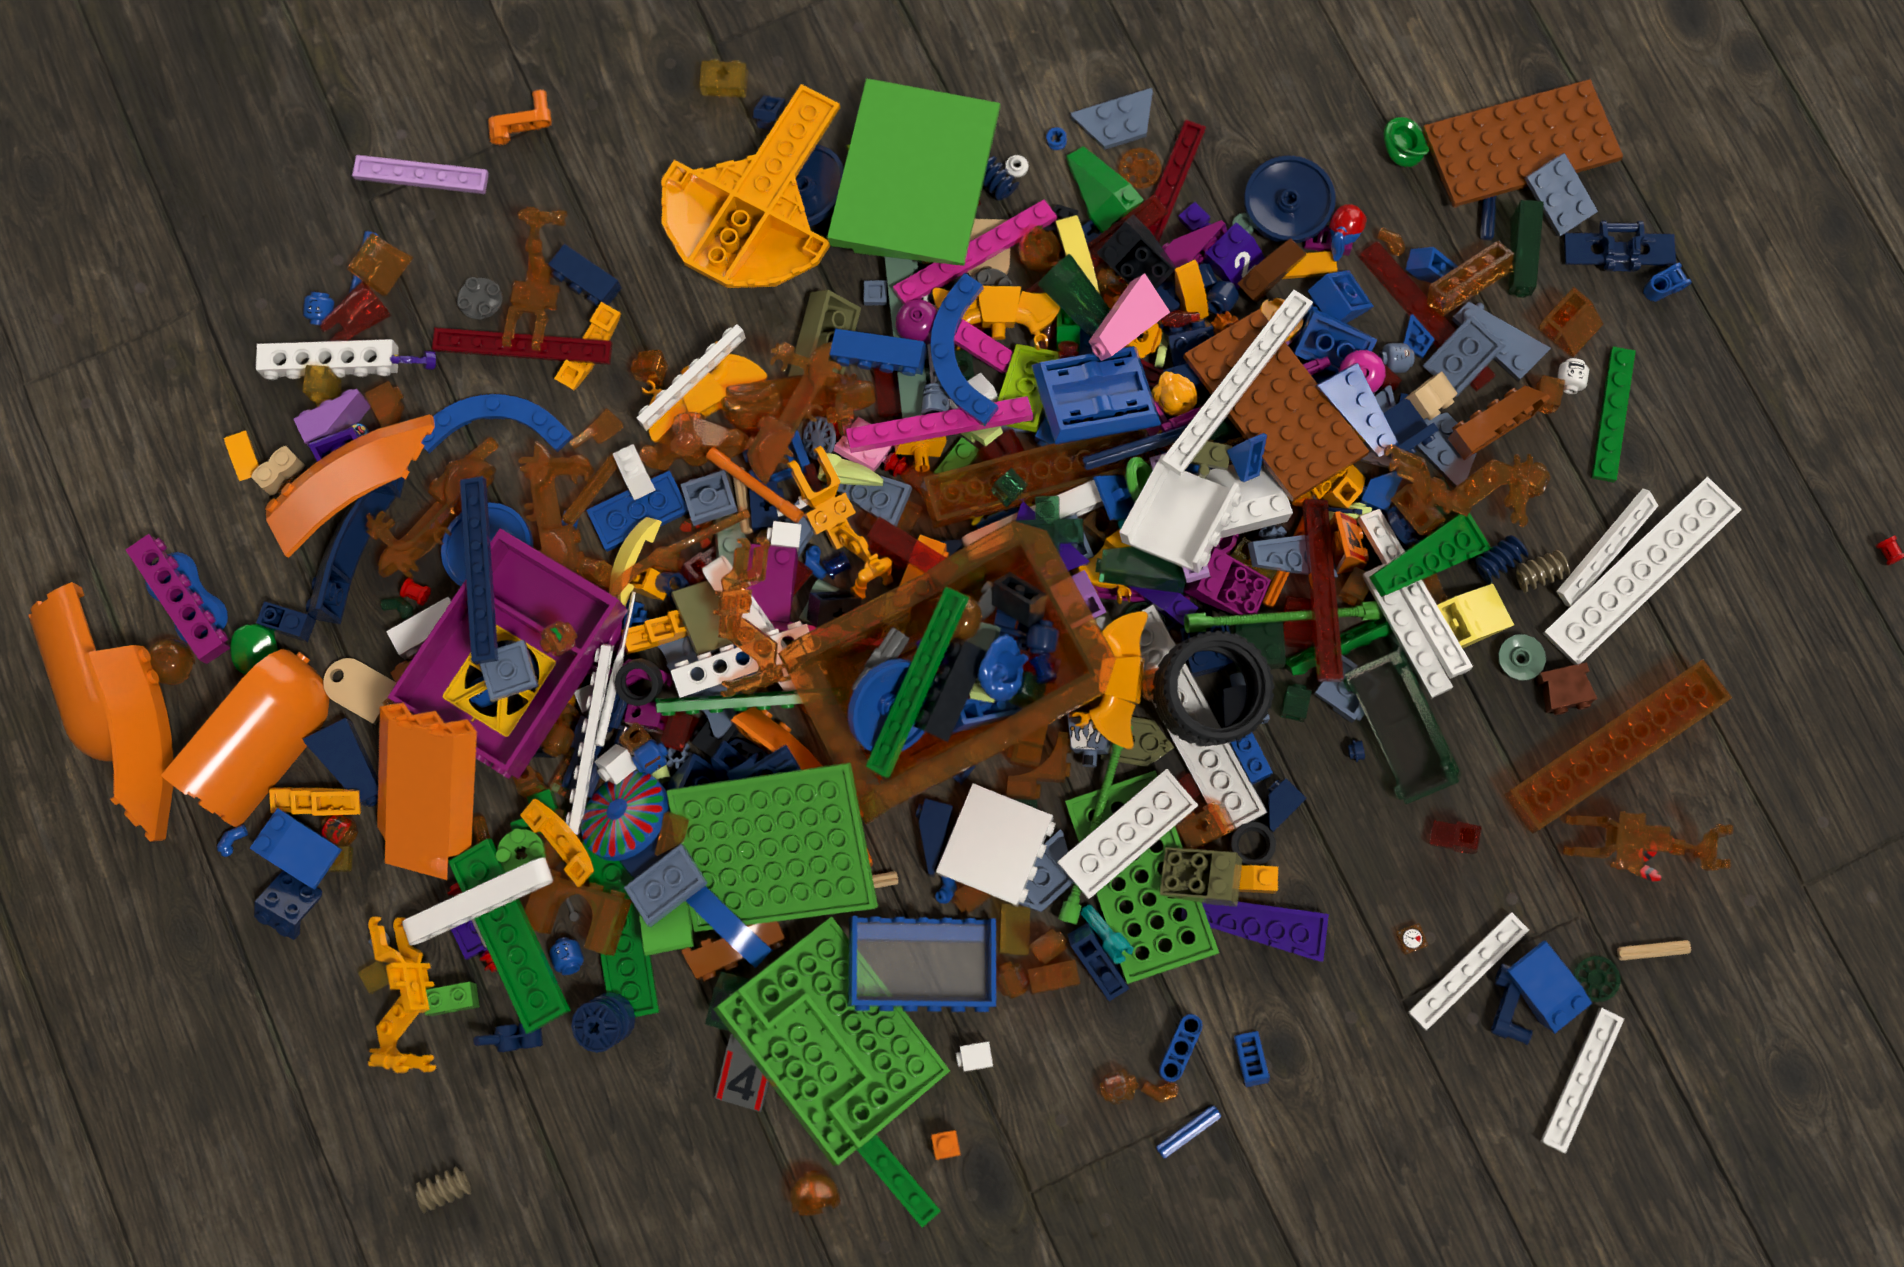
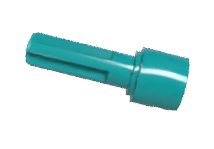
M1089 904L1082 908L1081 915L1103 940L1104 951L1115 964L1124 962L1126 957L1122 952L1125 950L1126 953L1132 954L1134 948L1121 933H1114L1092 905Z

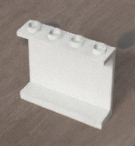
M1162 454L1119 532L1122 543L1199 573L1203 566H1207L1213 546L1216 547L1219 544L1223 527L1229 525L1233 508L1238 507L1241 502L1239 483L1235 482L1230 489L1187 471H1184L1179 476L1161 464V460L1165 456Z
M972 784L936 873L944 878H951L1018 907L1019 902L1024 903L1029 890L1025 888L1028 880L1033 881L1038 869L1034 866L1037 858L1042 859L1047 847V845L1043 844L1047 835L1051 837L1056 823L1052 822L1053 815Z

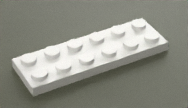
M1166 769L1057 863L1082 893L1090 899L1194 810L1198 804L1169 770Z

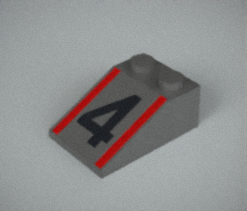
M731 1033L715 1099L762 1112L770 1083Z

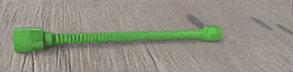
M1376 601L1361 602L1360 606L1351 608L1234 615L1228 617L1206 616V613L1185 614L1184 628L1186 633L1206 632V628H1212V626L1216 625L1225 626L1348 616L1361 617V620L1382 619L1383 613Z
M1114 743L1112 744L1111 759H1109L1110 762L1107 765L1108 768L1102 783L1103 785L1101 786V794H1099L1100 797L1097 800L1098 803L1088 834H1091L1101 824L1102 813H1104L1103 810H1105L1104 807H1106L1105 804L1107 803V795H1109L1110 787L1113 783V775H1115L1114 772H1116L1115 769H1117L1116 766L1121 751L1124 749ZM1073 883L1072 894L1068 896L1067 901L1063 902L1058 919L1077 925L1082 907L1079 905L1081 890Z

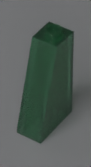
M1520 200L1511 217L1508 294H1514L1516 297L1524 298L1531 296L1537 287L1544 201Z
M1070 254L1056 264L1038 283L1090 338L1111 310Z
M1137 548L1103 550L1102 559L1097 558L1095 572L1100 573L1099 582L1182 594L1184 592L1186 578L1181 566Z

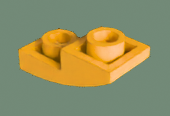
M247 431L225 437L224 441L239 481L251 478L259 463Z

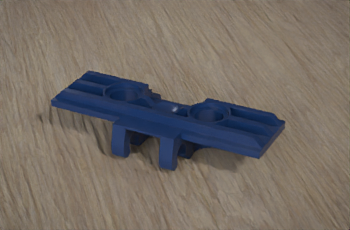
M1600 221L1599 233L1564 234L1565 265H1604V271H1638L1641 265L1676 264L1674 234H1645L1643 221H1637V223H1607V221ZM1608 232H1636L1635 237L1630 242H1615L1613 236H1608ZM1594 244L1600 245L1603 253L1599 255L1594 254L1591 246ZM1641 245L1648 248V254H1640Z
M617 692L607 733H611L613 728L619 729L613 746L617 744L623 747L626 736L631 732L632 728L621 724L628 704L619 697ZM589 714L588 716H580L569 745L575 748L561 786L570 790L576 789L577 780L574 779V772L576 766H580L581 756H578L580 742L585 740L586 733H582L584 719H588ZM596 745L594 761L604 753L601 746ZM595 762L592 767L587 795L591 798L600 780V776L597 773L599 768Z
M784 745L759 762H757V759L760 758V755L755 753L741 765L731 768L726 774L730 780L802 769L787 745Z

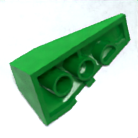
M1084 146L1066 156L1073 178L1077 181L1081 190V198L1085 200L1089 218L1103 235L1124 223L1133 214L1135 216L1138 214L1144 202L1143 198L1128 181Z

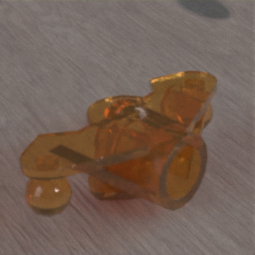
M686 412L676 415L673 418V425L659 443L655 446L646 445L642 447L639 456L647 467L661 471H667L676 459L682 458L691 466H701L709 461L706 455L712 447L717 448L732 459L749 447L750 439L746 433L739 429H729L706 421V417L702 413Z

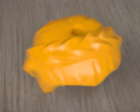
M1164 372L1159 377L1158 384L1151 391L1154 401L1169 416H1179L1193 410L1197 403V391L1194 383L1188 378L1173 372Z

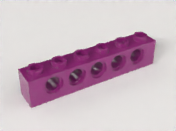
M148 534L125 550L197 658L208 664L230 649L226 642L228 637L221 628H216L214 625L216 619L209 610H204L202 607L204 601L199 594L191 591L189 586L192 584L185 574H180L177 570L180 567L177 561L172 556L166 554L167 546L159 537L155 539ZM159 557L158 563L152 566V561ZM171 575L170 581L164 584V579ZM183 593L182 600L176 602L177 596ZM195 611V617L192 620H188L189 614ZM208 629L207 636L201 639V633Z

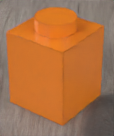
M956 1130L931 1135L936 1160L961 1155Z

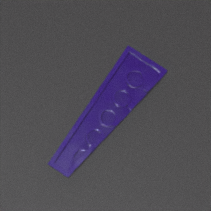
M1238 902L1237 907L1202 903L1210 928L1323 962L1329 914ZM1182 908L1181 919H1186L1187 912Z

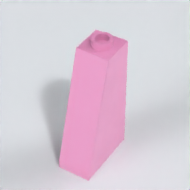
M1146 274L1133 279L1089 340L1092 351L1101 361L1113 356L1170 313Z

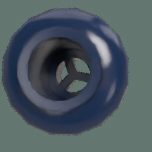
M1217 281L1206 294L1208 309L1214 314L1229 312L1239 299L1235 285L1229 281Z
M1040 619L1038 624L1034 623L1029 626L1025 645L1030 648V653L1048 656L1049 653L1055 652L1059 630L1052 627L1053 622Z

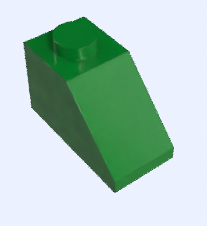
M1079 307L1060 308L1057 314V351L1065 354L1080 352Z

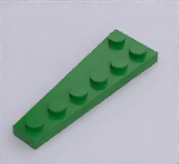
M1467 509L1369 576L1380 596L1383 597L1488 551L1491 547Z

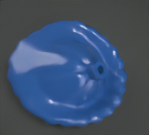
M1008 634L999 636L991 643L986 656L981 662L978 680L985 693L991 699L1002 702L1011 699L1021 687L1024 671L1022 666L1029 659L1027 655H1021L1016 640Z

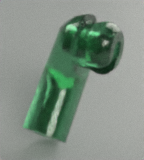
M398 597L381 600L383 611L396 609L402 619L413 617V607L404 598Z

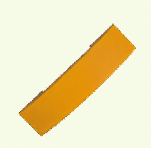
M601 302L590 319L591 325L582 339L609 341L621 313ZM565 360L554 379L575 390L587 377L595 364Z
M537 799L532 800L520 816L534 833L541 831L567 864L564 871L577 887H581L594 872L586 849L572 829L554 811Z

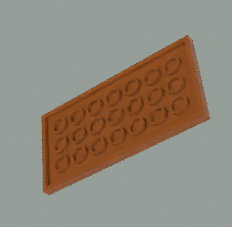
M1591 79L1427 124L1422 128L1453 208L1529 187L1524 178L1563 153L1566 154L1576 173L1621 161L1623 158L1621 149Z
M1260 309L1184 353L1183 358L1211 395L1269 322ZM1284 341L1227 416L1245 440L1263 433L1267 435L1262 463L1293 502L1367 456L1369 450L1340 412L1316 388V381Z

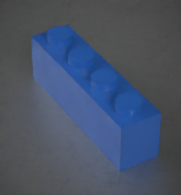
M835 329L830 356L840 366L853 364L865 370H870L873 367L879 368L880 371L886 373L900 371L904 375L915 376V374H923L928 348L924 341Z

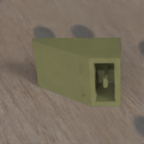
M1166 847L1160 895L1212 905L1237 907L1242 858L1235 852Z

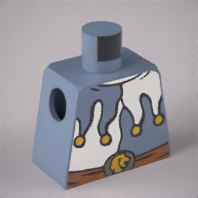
M1068 712L1072 750L1077 754H1083L1082 766L1096 767L1097 754H1109L1112 742L1097 730L1092 719L1089 720L1086 726H1075V724H1079L1082 721L1081 716L1072 717L1075 712Z

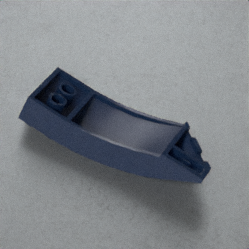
M403 477L374 489L348 506L328 543L317 576L312 581L313 593L312 597L307 601L306 611L307 615L314 620L341 625L350 585L359 559L381 517L396 497H401L405 481Z

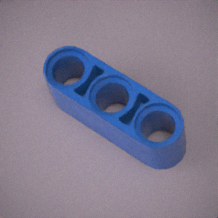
M1190 1014L1180 1020L1159 1067V1075L1164 1081L1174 1082L1181 1077L1202 1030V1021L1198 1016ZM1187 1019H1192L1196 1022L1197 1029L1194 1033H1189L1185 1030L1184 1023ZM1181 1041L1186 1044L1187 1052L1184 1055H1178L1174 1051L1176 1042ZM1167 1064H1173L1177 1068L1175 1077L1169 1078L1165 1075L1164 1068Z

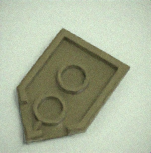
M1132 717L1131 726H1133L1134 747L1132 749L1124 748L1121 751L1118 762L1148 767L1175 747L1166 738L1154 720ZM1112 744L1109 754H1101V760L1109 761L1111 759Z

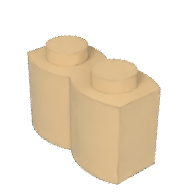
M1441 371L1425 381L1405 399L1411 401L1423 419L1428 418L1430 421L1441 413L1439 411L1440 408L1445 409L1453 404L1454 400L1452 398L1458 393Z
M287 446L276 450L268 462L258 466L251 477L271 496L280 492L288 480L298 476L305 465Z

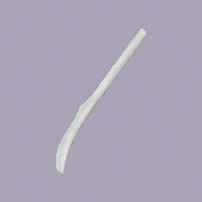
M634 591L631 593L624 632L613 663L594 745L601 747L605 743L616 696V674L623 666L625 644L636 595Z

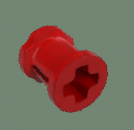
M1896 535L1876 545L1877 549H1881L1885 556L1887 566L1904 558V553L1896 542Z
M411 578L405 580L400 590L401 597L413 599L421 606L427 602L431 593L430 587H423L415 583Z

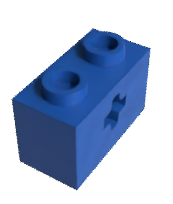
M1253 733L1242 737V739L1229 742L1252 785L1270 777L1273 772Z

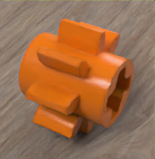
M1228 311L1225 314H1216L1217 317L1214 319V322H1211L1215 328L1213 329L1214 336L1238 322V318L1232 316Z

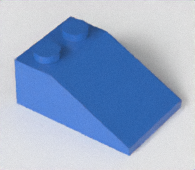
M1312 308L1292 350L1296 356L1308 361L1328 357L1331 365L1326 369L1338 373L1342 361L1348 354L1356 350L1372 352L1377 339Z
M279 808L273 813L250 847L254 852L314 890L342 851L340 847Z
M1545 940L1507 970L1538 1022L1554 1034L1592 1004L1583 987Z

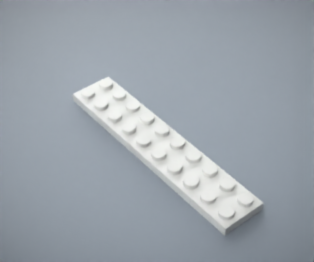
M1708 477L1705 478L1542 634L1574 665L1581 664L1742 509Z
M1154 605L1143 610L1148 614V619L1140 639V657L1145 659L1142 684L1152 702V689H1154L1152 684L1155 671L1159 669L1158 665L1163 657L1176 646ZM1185 662L1178 678L1180 702L1185 711L1195 721L1211 728H1221ZM1167 729L1224 835L1236 830L1242 824L1251 822L1268 813L1245 774L1230 743L1216 746H1198L1195 743L1190 744L1179 739L1177 734L1173 735Z

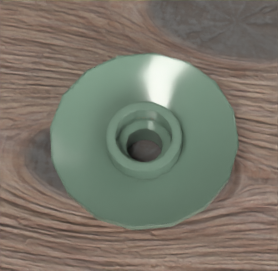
M1525 634L1514 635L1508 638L1501 645L1498 653L1499 664L1503 672L1519 681L1537 677L1543 670L1546 662L1545 651L1541 643L1534 637ZM1518 655L1524 658L1523 663H1519L1516 660Z

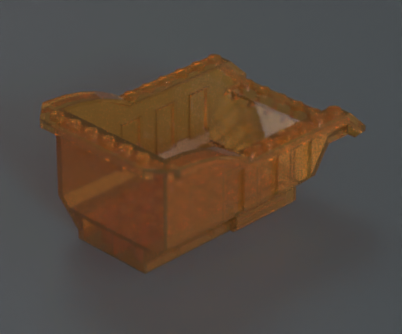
M1012 521L969 544L913 580L798 637L778 653L834 764L851 762L860 814L865 825L874 821L889 809L1002 752L1056 719L1106 693L1116 660L1047 531L1016 521ZM1011 572L1046 593L1043 620L1053 622L1052 627L1059 630V638L1055 652L1049 653L1048 656L1030 652L1027 654L1029 659L1022 666L1024 671L1022 684L1019 688L1024 709L1007 719L958 732L952 735L948 742L943 740L911 757L912 753L940 740L925 732L912 746L901 751L889 778L866 767L872 752L856 741L851 733L848 722V709L854 692L852 686L864 670V665L876 647L879 648L892 627L909 638L908 643L897 659L913 661L918 650L916 642L923 638L945 587L952 588L970 597L950 643L954 637L959 638L964 618L975 620L974 616L970 614V609L975 602H979L983 595L981 590L987 581L994 583V581ZM997 608L981 622L994 625Z

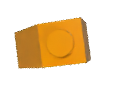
M634 565L627 583L634 585L632 591L658 600H664L667 595L656 588L655 580L660 574L659 571L650 567Z

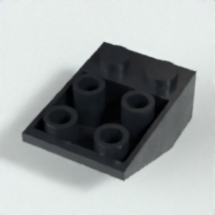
M1134 214L1122 224L1097 252L1128 284L1133 279L1146 274L1155 290L1176 269L1151 231Z

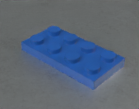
M670 470L651 479L655 491L634 500L630 490H627L586 510L606 552L621 546L634 527L646 517L661 521V527L689 513L688 507Z

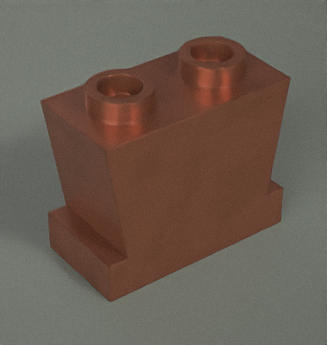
M1587 662L1542 672L1535 677L1538 686L1543 685L1546 713L1554 712V715L1567 713L1568 708L1577 707V710L1591 707V703L1597 699V696L1586 676L1589 672Z

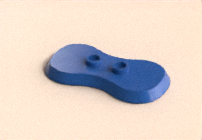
M181 552L167 554L172 556L180 567L177 568L179 573L185 574L192 585L189 588L193 593L197 592L204 601L202 604L204 610H209L215 617L216 622H214L216 628L223 630L228 620L226 607L218 598L207 592L203 587L194 561L188 555ZM171 575L164 579V584L170 581ZM145 580V585L148 593L154 599L159 601V599L156 597V595L154 594V592ZM183 593L177 596L176 602L182 600ZM195 611L189 614L188 620H192L195 617ZM175 625V629H176V632H177L178 636H179L184 642L187 643V641L185 640V638L183 637V635L181 634V632L179 631V629H178L177 626ZM208 629L201 633V639L207 636Z

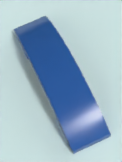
M706 886L686 900L721 937L755 968L772 951L760 937L749 929Z

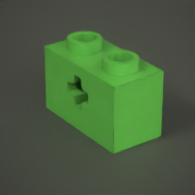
M466 982L426 990L430 1010L426 1011L425 1015L436 1016L479 1008L476 983Z

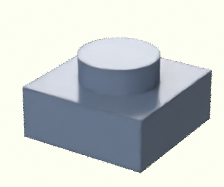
M864 281V305H887V281Z

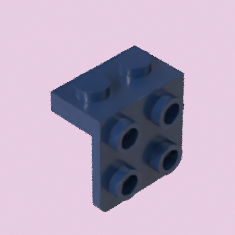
M1200 318L1192 320L1191 324L1183 326L1182 324H1173L1169 326V329L1163 330L1164 338L1169 343L1173 367L1187 364L1183 358L1184 353L1214 336L1212 324Z
M1409 399L1402 400L1383 413L1399 444L1398 447L1389 451L1395 461L1402 456L1404 459H1407L1417 452L1415 450L1420 444L1426 446L1436 439L1434 434L1439 429L1433 422L1428 426Z
M282 871L256 899L254 917L261 924L269 925L276 929L280 935L288 936L295 940L300 934L301 920L321 899L322 891L317 887L314 890L287 872Z

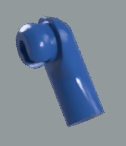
M812 545L805 553V567L816 578L822 580L828 572L819 565L820 548Z
M245 825L233 828L223 834L217 844V850L221 853V856L227 857L233 853V847L231 846L233 842L248 835Z
M941 876L943 885L939 892L936 893L935 898L937 902L947 904L952 900L957 891V885L955 880Z

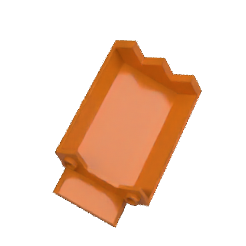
M404 703L380 707L377 827L385 839L386 864L447 880L448 857L458 856L471 848L477 731L468 719L444 723L436 711L412 715Z

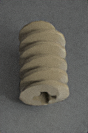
M1555 550L1552 552V555L1547 553L1543 557H1536L1535 560H1528L1526 564L1519 563L1517 565L1516 577L1521 589L1526 593L1528 592V585L1534 590L1537 588V581L1543 587L1546 585L1545 578L1550 583H1554V575L1559 580L1563 579L1562 572L1570 576V569L1563 553Z
M454 1167V1175L451 1176L446 1170L444 1172L445 1179L443 1180L438 1174L435 1175V1183H432L427 1178L426 1187L417 1182L416 1197L421 1211L425 1214L427 1208L434 1210L436 1203L439 1206H444L446 1200L451 1203L454 1201L455 1196L459 1199L462 1198L464 1192L470 1195L472 1193L471 1185L465 1172H460L457 1167Z

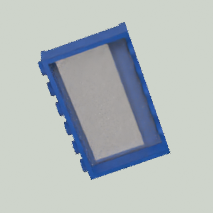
M850 917L848 1006H855V1011H869V1007H879V1011H893V1007H903L904 1012H916L918 1007H927V1012H941V1007H951V1012H965V1008H975V1012H989V1008L996 1007V919L976 920L975 918H967L964 920H952V918L928 919L926 917L917 919H904V917Z

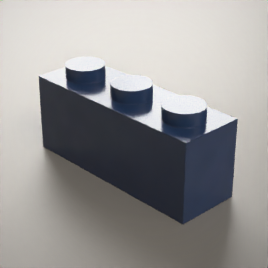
M566 244L561 247L548 264L552 271V277L561 283L563 281L568 283L569 288L576 294L580 295V293H583L587 296L586 299L596 307L601 302L609 305L622 289L616 278Z

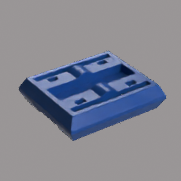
M1135 346L1122 348L1113 356L1102 361L1094 353L1032 365L1038 392L1055 444L1137 431L1161 425ZM1131 410V414H1127L1126 411ZM1116 412H1121V416L1114 417ZM1085 418L1089 419V421L1083 422ZM1071 420H1076L1075 424H1071Z

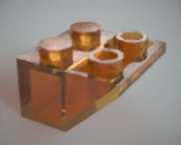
M1573 287L1544 318L1538 329L1574 357L1603 326V322L1592 301Z

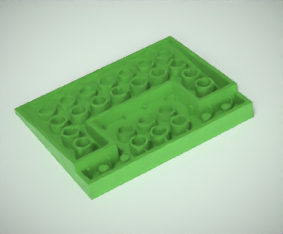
M866 78L827 236L830 245L851 248L854 253L964 266L1000 111V103Z
M830 917L713 1010L832 1166H836L856 1149L863 1146L950 1072V1070L906 1012L903 1011L902 1007H893V1011H879V1007H869V1011H855V1006H848L849 938L836 921ZM857 950V996L893 997Z

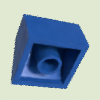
M1349 270L1326 274L1308 290L1312 296V301L1323 313L1344 323L1352 321L1374 307Z

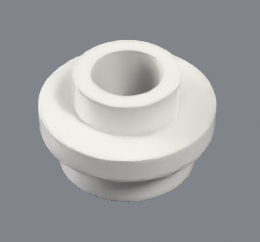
M1019 155L1010 157L1006 162V169L1009 170L1008 174L1013 175L1015 178L1025 175L1028 170L1027 160ZM1019 163L1021 164V166L1019 168H1015L1013 164Z

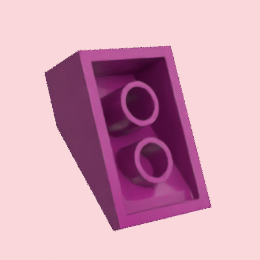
M1220 220L1176 238L1170 244L1166 243L1162 248L1176 268L1193 260H1196L1199 265L1204 260L1205 252L1227 232L1225 223Z
M750 544L745 586L769 621L789 623L798 565L796 548Z

